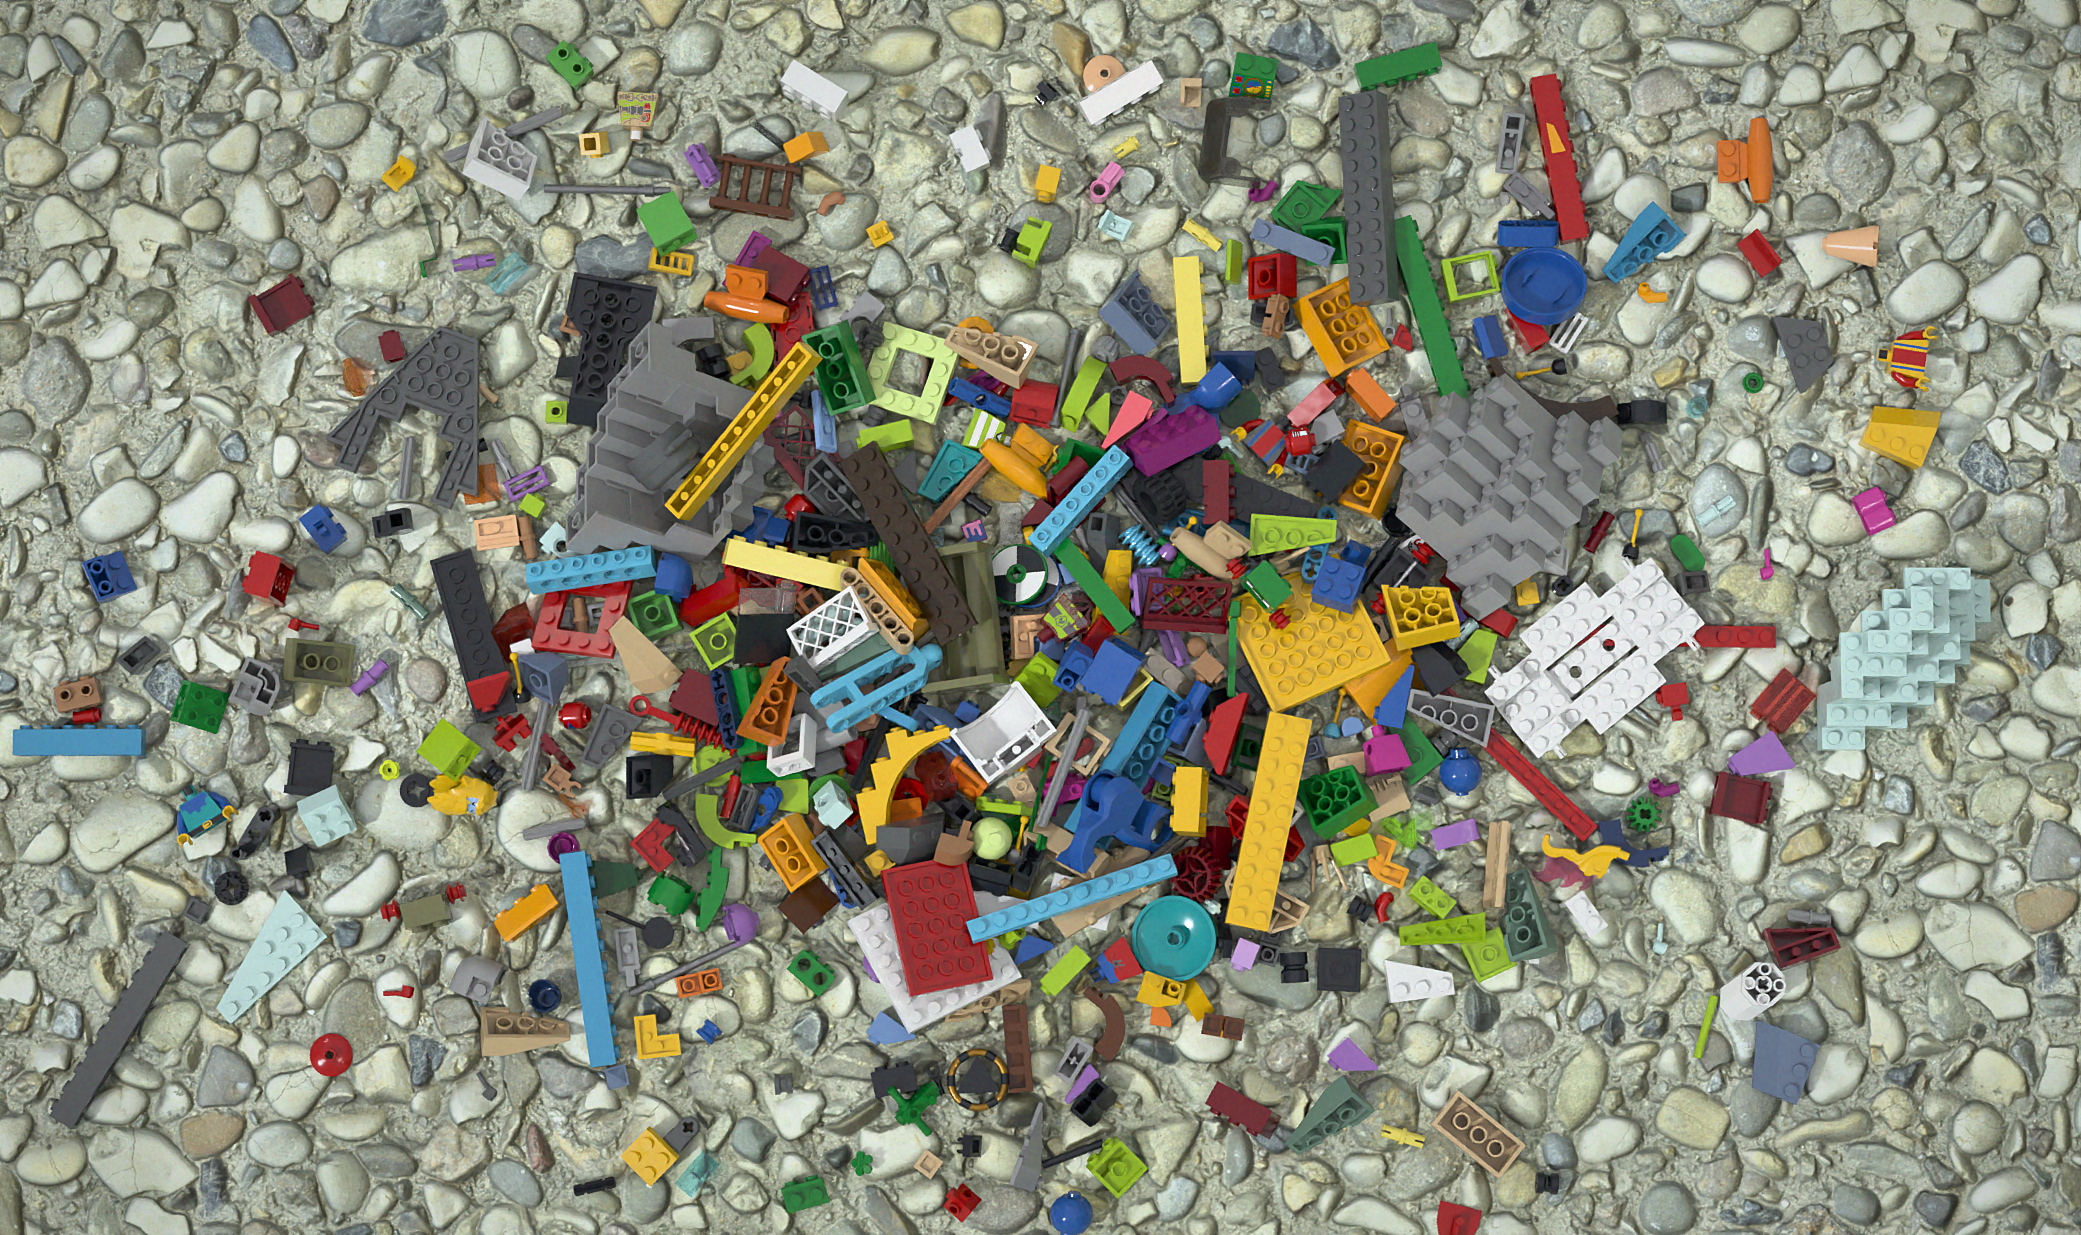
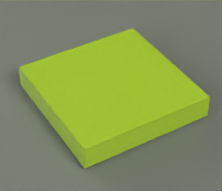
M1499 926L1486 932V942L1460 944L1477 983L1517 966L1516 962L1509 961L1504 936Z

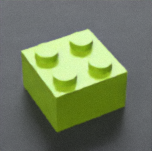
M724 612L689 634L711 671L733 659L736 626L727 612Z

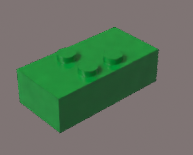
M848 319L813 330L801 336L803 343L809 344L823 358L815 367L814 373L830 416L867 405L876 400Z

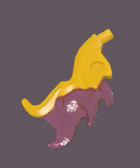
M1547 833L1542 842V849L1546 854L1545 868L1541 872L1535 870L1532 872L1534 877L1541 882H1550L1558 878L1563 879L1564 883L1560 885L1562 888L1581 881L1583 885L1579 887V890H1585L1592 884L1594 874L1600 879L1605 875L1610 862L1614 858L1618 857L1627 861L1630 853L1621 850V847L1600 845L1584 854H1580L1576 849L1551 846L1549 843L1550 834Z

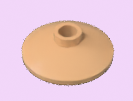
M1100 55L1087 63L1083 79L1087 89L1090 92H1094L1124 74L1125 71L1122 64L1116 58ZM1102 71H1107L1108 76L1102 77L1100 73Z

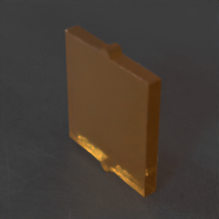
M495 463L479 465V496L475 497L463 492L465 505L478 503L484 505L485 502L500 500Z

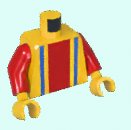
M1929 326L1926 330L1910 331L1898 336L1890 344L1889 350L1878 349L1876 360L1888 362L1887 373L1891 374V377L1902 387L1920 388L1922 391L1928 392L1929 389L1923 387L1926 382L1932 383L1927 377H1924L1929 340H1926V338L1937 340L1938 336L1930 335L1931 331L1938 330L1937 328Z

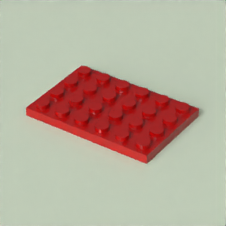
M930 860L880 871L909 998L992 981L994 979L985 940L973 944L966 924L967 921L979 918L966 862L953 866Z

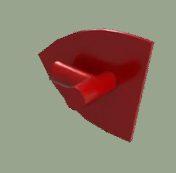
M1440 1200L1437 1214L1438 1234L1474 1235L1478 1228L1482 1211Z

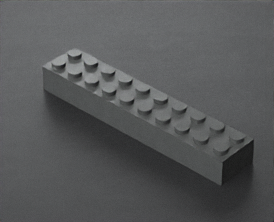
M1373 90L1338 97L1350 303L1359 307L1397 302L1399 301L1387 95Z

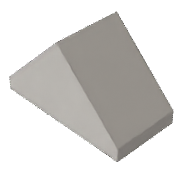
M1075 1037L1053 1074L1071 1085L1094 1048L1078 1037Z

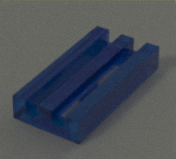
M828 265L810 269L812 277L811 286L818 312L830 309L831 307H838ZM821 271L826 273L833 299L831 303L828 300ZM813 273H817L825 302L823 305L820 303Z

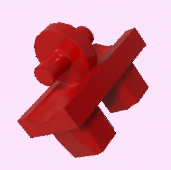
M522 713L515 719L511 715L505 719L499 715L497 720L500 723L494 728L498 733L492 739L499 748L502 746L506 751L511 752L517 746L512 737L518 732L525 739L532 733V730Z

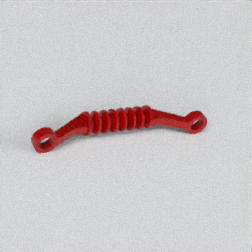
M642 695L633 697L629 703L630 711L638 717L649 714L675 725L673 732L677 733L680 728H683V736L690 731V739L698 735L699 743L706 738V746H709L713 741L715 750L719 745H722V753L728 749L723 744L721 731L716 734V726L709 731L708 723L700 727L701 720L698 719L693 724V716L684 720L685 713L683 712L677 717L652 707L648 698ZM638 700H643L646 703V708L642 712H637L634 709V704ZM730 749L729 756L733 757L737 749ZM763 754L747 756L756 761L767 760V756Z

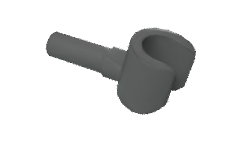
M480 1071L476 1075L486 1088L482 1095L487 1100L492 1101L497 1096V1090L486 1081Z

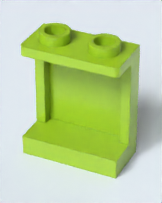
M442 717L416 752L456 782L482 748Z

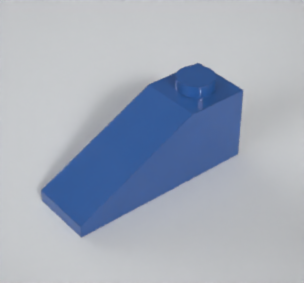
M1409 664L1380 701V705L1375 706L1373 718L1377 719V724L1402 729L1414 665Z

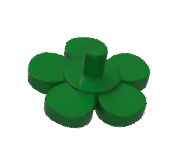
M864 1151L857 1152L856 1158L852 1159V1167L856 1168L855 1172L858 1176L872 1172L873 1168L869 1164L873 1162V1157L865 1155Z

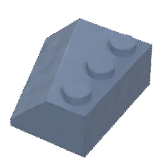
M1136 269L1110 295L1098 313L1138 356H1144L1159 344L1172 324L1159 303L1153 302L1149 295L1151 290L1147 285L1143 286L1138 278L1141 275Z
M1756 1020L1752 1088L1789 1104L1797 1105L1820 1045L1779 1027Z

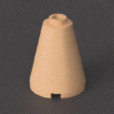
M1873 225L1827 233V237L1822 239V250H1826V255L1869 267H1877L1880 226Z

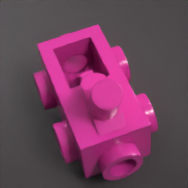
M1081 773L1067 774L1052 812V817L1056 816L1058 805H1064L1065 801L1082 797L1084 786L1088 781L1087 777L1082 776ZM1053 778L1045 781L1041 800H1045Z

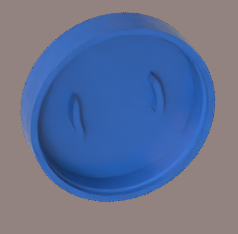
M1532 247L1518 252L1505 265L1500 287L1501 296L1507 308L1520 319L1538 325H1554L1570 319L1580 310L1586 294L1587 278L1580 263L1568 253L1552 247Z

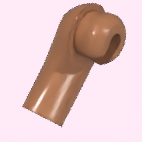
M839 191L825 195L817 213L826 217L831 205H843L845 203V195Z
M812 811L806 819L813 826L812 834L816 838L825 831L826 826L818 819L816 813Z

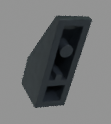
M936 774L925 785L929 798L960 826H962L963 820L972 822L971 830L979 820L984 818Z

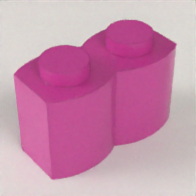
M1874 487L1851 498L1868 536L1895 525V514L1891 508H1887L1885 503L1887 498L1882 489L1879 490L1878 487Z

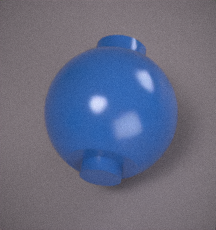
M1467 747L1451 748V755L1447 756L1440 765V780L1444 787L1456 793V796L1469 795V792L1473 791L1481 781V765L1476 757L1468 754Z
M1068 1191V1193L1059 1196L1052 1204L1050 1219L1054 1228L1060 1232V1235H1078L1084 1233L1090 1227L1093 1220V1209L1090 1202L1080 1192Z

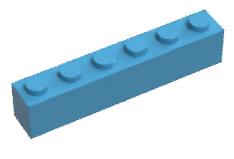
M20 725V729H13L12 755L145 756L146 730L140 729V725H127V729H118V725H105V729H97V725H84V729H76L75 725H63L62 729H54L53 725H41V729H33L31 725Z

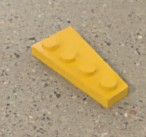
M1109 550L1102 577L1104 582L1129 611V577H1131L1132 551ZM1097 606L1093 608L1091 626L1099 615H1103ZM1128 629L1121 635L1128 636ZM1115 631L1113 635H1120V634H1119L1117 631Z

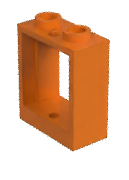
M1363 367L1359 371L1355 368L1346 376L1344 389L1377 425L1394 411L1397 404Z

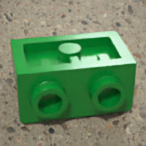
M818 1174L805 1177L806 1182L798 1184L797 1180L784 1183L785 1188H782L781 1192L783 1193L788 1214L830 1202L823 1177L818 1178Z

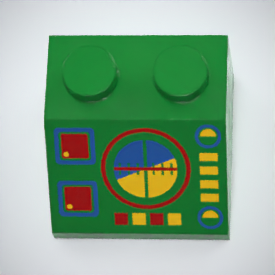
M1237 52L1228 98L1269 106L1278 60Z

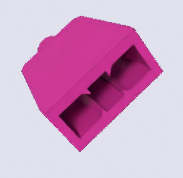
M1383 725L1371 727L1374 738L1363 744L1367 777L1400 772L1412 765L1398 734L1386 735Z

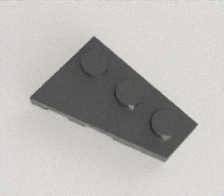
M604 702L579 762L600 770L644 719Z

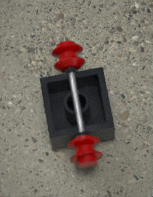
M1418 542L1420 548L1412 550L1413 559L1399 549L1372 581L1371 584L1381 592L1376 593L1378 597L1376 601H1370L1373 604L1371 608L1376 613L1387 615L1381 585L1400 588L1401 585L1421 589L1433 576L1420 565V563L1429 564L1427 558L1435 556L1433 553L1434 549L1426 542L1423 544Z

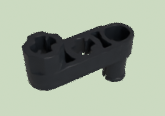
M266 805L257 810L240 838L238 845L230 850L231 859L235 858L234 861L246 860L255 855L274 823L281 818L278 805ZM258 828L260 836L254 837L253 834L255 833H252V830Z

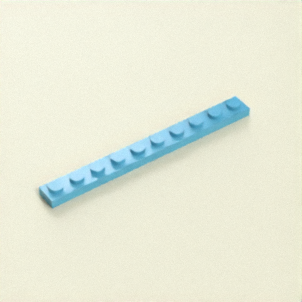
M1171 853L967 921L966 924L972 942L975 944L1177 876L1178 872Z

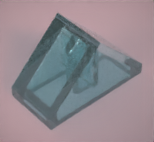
M703 1151L675 1184L692 1198L720 1164Z

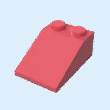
M1130 390L1101 448L1108 452L1114 444L1118 445L1140 429L1144 422H1147L1154 413V408H1152L1153 401Z

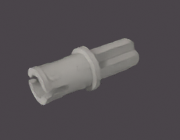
M500 439L491 441L489 447L497 460L496 464H499L506 480L508 481L514 478V476H518L519 473L510 459L511 455L507 454Z
M1811 909L1808 911L1788 910L1787 919L1790 921L1806 923L1807 926L1829 927L1831 924L1830 914L1813 912Z

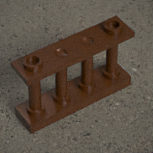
M723 153V156L717 155V161L719 164H723L719 192L716 194V197L710 196V208L793 222L795 213L794 209H790L789 201L794 176L801 177V168L791 163H786L785 166L735 158V155L730 153ZM732 166L744 168L740 194L736 200L728 199L727 196ZM752 169L765 171L760 201H757V203H751L747 199ZM773 172L786 174L781 204H778V207L770 206L768 202Z

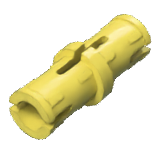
M1190 217L1182 227V229L1193 235L1197 239L1196 241L1204 243L1214 252H1217L1224 242L1213 235L1207 227H1202Z
M1385 1123L1383 1124L1382 1129L1389 1132L1381 1130L1380 1137L1398 1141V1144L1401 1145L1405 1143L1422 1149L1423 1143L1419 1141L1424 1142L1425 1135L1409 1132L1407 1128L1399 1129Z

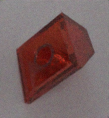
M526 602L506 610L491 630V634L506 663L512 662L510 659V654L512 653L510 644L529 637L533 641L537 624Z

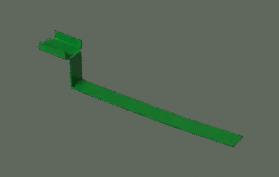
M437 255L436 258L419 262L423 278L427 277L424 263L437 260Z
M1231 601L1229 605L1227 696L1235 697L1237 618L1241 617V603L1239 601Z
M1050 755L1047 757L1028 828V832L1038 834L1035 846L1037 851L1045 850L1048 838L1043 834L1033 832L1044 784L1053 758Z

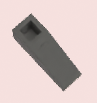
M1090 512L1087 527L1090 564L1103 579L1102 575L1108 552L1117 548L1121 518L1110 514Z

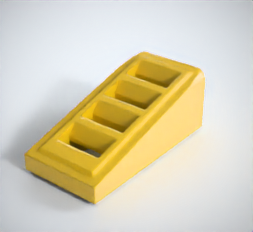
M656 247L651 249L648 270L691 277L695 255L673 251L661 257L660 264L658 265L656 260L659 253ZM666 257H669L668 266H664ZM674 258H678L677 268H673ZM683 259L687 260L685 270L681 269Z

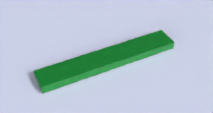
M1067 536L1053 553L1121 635L1137 621Z

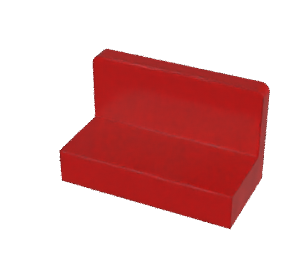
M1755 229L1736 245L1761 278L1782 263L1780 257L1758 229Z

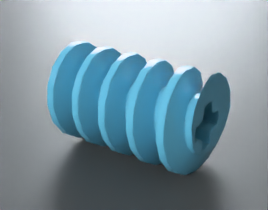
M1133 525L1123 532L1118 539L1125 537L1122 544H1131L1128 550H1136L1133 557L1134 559L1141 557L1138 564H1146L1145 568H1150L1160 559L1159 551L1155 552L1158 544L1150 545L1149 543L1153 538H1144L1147 531L1139 532L1142 525Z

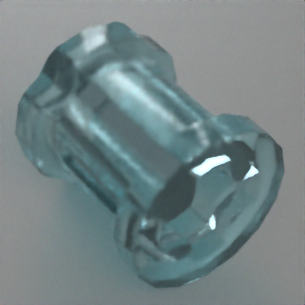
M1700 396L1694 397L1687 403L1686 413L1692 418H1699L1706 412L1708 404L1704 398ZM1696 404L1700 405L1701 408L1693 410L1692 406Z

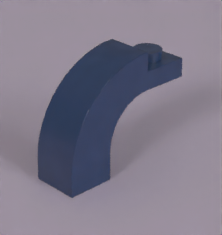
M1620 819L1596 823L1602 845L1621 847V850L1630 853L1627 861L1618 857L1614 858V860L1623 865L1634 868L1649 867V858H1651V862L1664 861V856L1669 855L1668 847L1639 850L1630 846L1623 836Z

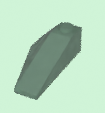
M891 624L885 626L888 629H893ZM877 632L817 673L818 677L823 682L847 674L893 648Z
M1527 868L1507 874V915H1505V922L1507 924L1504 943L1509 961L1517 962L1539 959L1557 952L1558 949L1551 926Z
M1342 1075L1325 1089L1287 1140L1286 1145L1296 1154L1300 1155L1321 1144L1327 1136L1333 1134L1335 1137L1340 1134L1341 1129L1349 1125L1352 1127L1358 1125L1375 1110L1356 1086Z

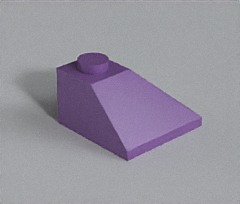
M1344 1037L1326 1055L1329 1058L1327 1062L1336 1071L1339 1068L1342 1071H1369L1379 1068L1348 1037Z

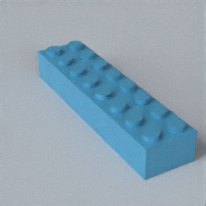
M1151 681L1097 772L1108 769L1115 773L1117 777L1123 776L1134 782L1142 792L1150 778L1147 775L1157 756L1162 758L1172 742L1164 736L1176 717L1174 713L1175 706L1184 699L1169 688ZM1082 797L1063 826L1074 834L1081 815ZM1101 837L1096 841L1094 847L1106 851L1114 837Z

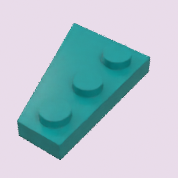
M946 439L919 487L918 495L938 503L977 466L984 456Z

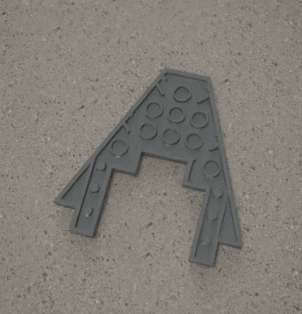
M439 326L326 436L328 442L342 446L335 466L356 474L380 418L384 417L401 423L409 404L444 417L436 436L455 444L430 501L452 510L459 491L478 497L480 342L478 339Z

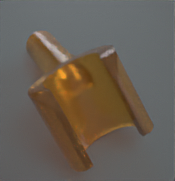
M562 793L558 796L571 809L574 817L579 818L573 812L576 807L581 808L584 812V808L581 805H575Z

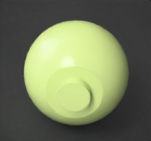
M995 817L983 818L971 829V831H974L971 840L975 842L973 851L979 857L995 860L1003 857L1009 851L1012 844V833L1009 826L1001 819Z

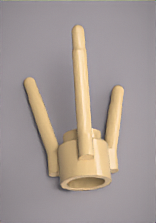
M1307 546L1286 556L1285 551L1273 554L1274 557L1270 558L1269 561L1278 569L1277 574L1281 572L1282 576L1302 571V566L1287 568L1290 566L1288 560L1309 551L1310 547Z
M1328 844L1313 847V854H1310L1311 892H1315L1316 861L1318 865H1323L1326 880L1329 882L1331 879L1327 863L1330 860L1344 890L1348 891L1346 881L1336 864L1332 851L1329 850Z

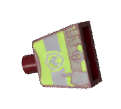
M1063 593L1041 618L1040 623L1044 628L1036 636L1043 644L1051 638L1058 644H1061L1086 630L1090 623L1067 595Z

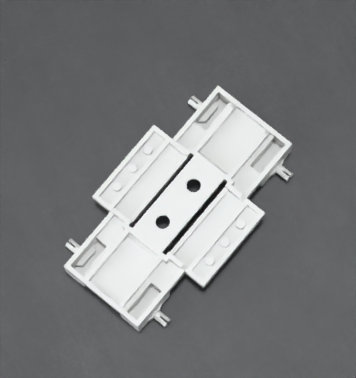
M1628 557L1624 558L1620 563L1627 569L1628 573L1600 598L1584 582L1519 635L1531 650V654L1506 673L1502 674L1495 664L1487 669L1495 680L1482 693L1491 704L1495 705L1496 710L1536 759L1552 749L1560 759L1563 758L1562 754L1566 756L1567 753L1560 746L1562 739L1585 719L1601 735L1666 682V679L1653 664L1681 643L1687 642L1693 651L1701 646L1694 639L1693 635L1705 623L1663 576L1664 573L1651 557L1637 566H1634ZM1610 616L1614 618L1611 622H1609L1600 631H1598L1595 635H1593L1590 639L1583 643L1579 648H1577L1574 652H1572L1569 656L1562 660L1553 669H1551L1549 672L1547 671V667H1549L1552 663H1554L1557 659L1564 655L1568 650H1570L1573 646H1575L1578 642L1585 638L1589 633H1591L1594 629H1596L1599 625L1606 621ZM1611 639L1614 641L1615 647L1612 651L1604 650L1602 645L1604 640ZM1635 645L1638 647L1634 653L1574 701L1570 699ZM1572 666H1579L1581 668L1582 674L1580 677H1571L1569 671Z

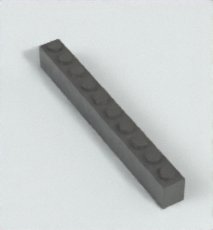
M165 930L157 935L154 940L155 947L152 951L149 950L142 960L144 962L143 966L132 975L131 980L133 982L130 987H126L119 997L121 999L120 1003L109 1012L108 1017L110 1019L107 1024H103L96 1034L98 1038L94 1044L91 1043L86 1049L85 1054L87 1056L84 1061H80L73 1071L75 1075L71 1081L68 1080L63 1086L62 1091L64 1093L61 1098H57L51 1105L50 1110L52 1112L49 1116L68 1128H77L191 945L172 932Z

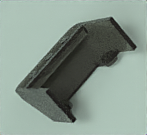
M1234 96L1213 99L1208 103L1198 166V176L1202 181L1259 189L1261 178L1240 176V162L1235 158L1226 157L1231 117H1244L1249 109L1269 112L1272 100Z

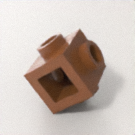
M805 587L796 595L798 598L794 601L796 604L794 608L801 617L803 615L807 616L825 603V597L819 589L815 590L812 587L808 590ZM810 600L812 607L808 608L805 605V601Z

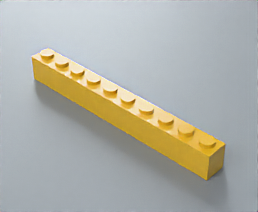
M797 342L666 502L665 506L678 519L690 521L823 359L809 344Z

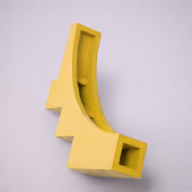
M939 725L933 727L934 731L926 733L925 730H920L915 733L913 732V736H911L910 730L896 727L890 729L891 733L885 734L891 759L882 757L876 759V763L870 764L876 790L873 787L861 789L860 794H856L867 845L876 844V826L890 823V811L894 792L904 772L925 750L938 742L952 738L950 732L953 728Z

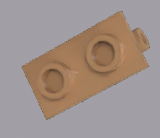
M1271 294V298H1268L1265 313L1272 314L1271 318L1264 317L1261 332H1263L1262 336L1270 338L1272 336L1280 340L1281 334L1284 332V321L1289 310V299L1281 294Z

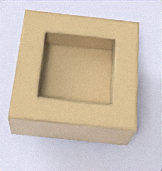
M926 1149L913 1167L931 1179L943 1161Z

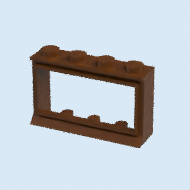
M1026 1004L1002 1006L1006 1060L1009 1073V1093L1034 1091Z

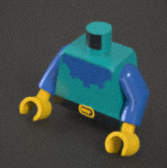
M189 785L181 791L187 801L179 806L180 811L177 814V842L182 849H184L183 844L187 841L191 846L193 845L191 838L196 839L227 819L232 821L230 815L232 813L239 815V812L226 797L214 791L208 792L205 790L198 794L194 786Z

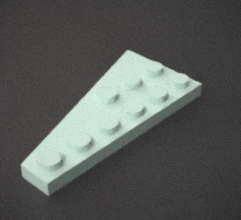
M284 889L217 1006V1010L230 1024H233L328 938L324 931L287 890Z

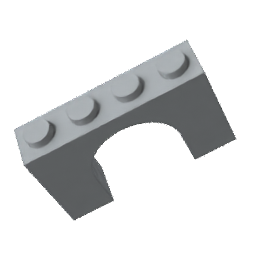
M713 317L662 319V326L672 329L673 346L682 348L684 345L692 342L716 341L715 320Z

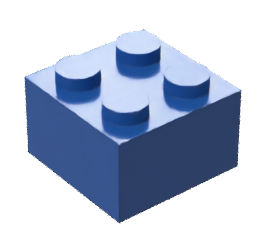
M1326 555L1311 591L1312 602L1353 615L1367 579L1366 568Z

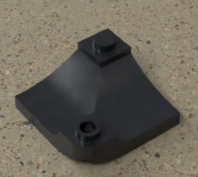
M668 800L656 808L658 813L655 816L662 825L666 823L667 826H674L676 828L680 848L677 850L679 853L677 859L683 867L687 865L691 869L710 852L673 800Z

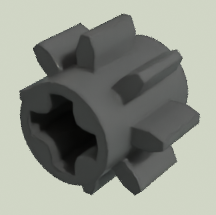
M872 322L869 323V326H863L858 334L861 340L859 344L870 350H873L874 346L880 347L884 342L883 328Z

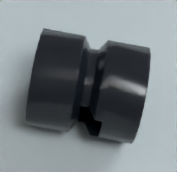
M722 343L712 344L696 351L699 363L704 365L702 368L704 374L721 378L731 373L728 360L723 358L725 352Z
M1307 952L1279 953L1280 965L1284 967V970L1281 971V983L1309 982L1308 970L1305 969V965L1308 964Z

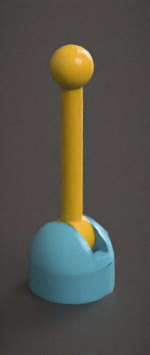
M1340 688L1338 691L1339 699L1333 722L1328 723L1324 728L1323 736L1340 739L1341 728L1337 724L1343 697L1347 693L1344 688Z

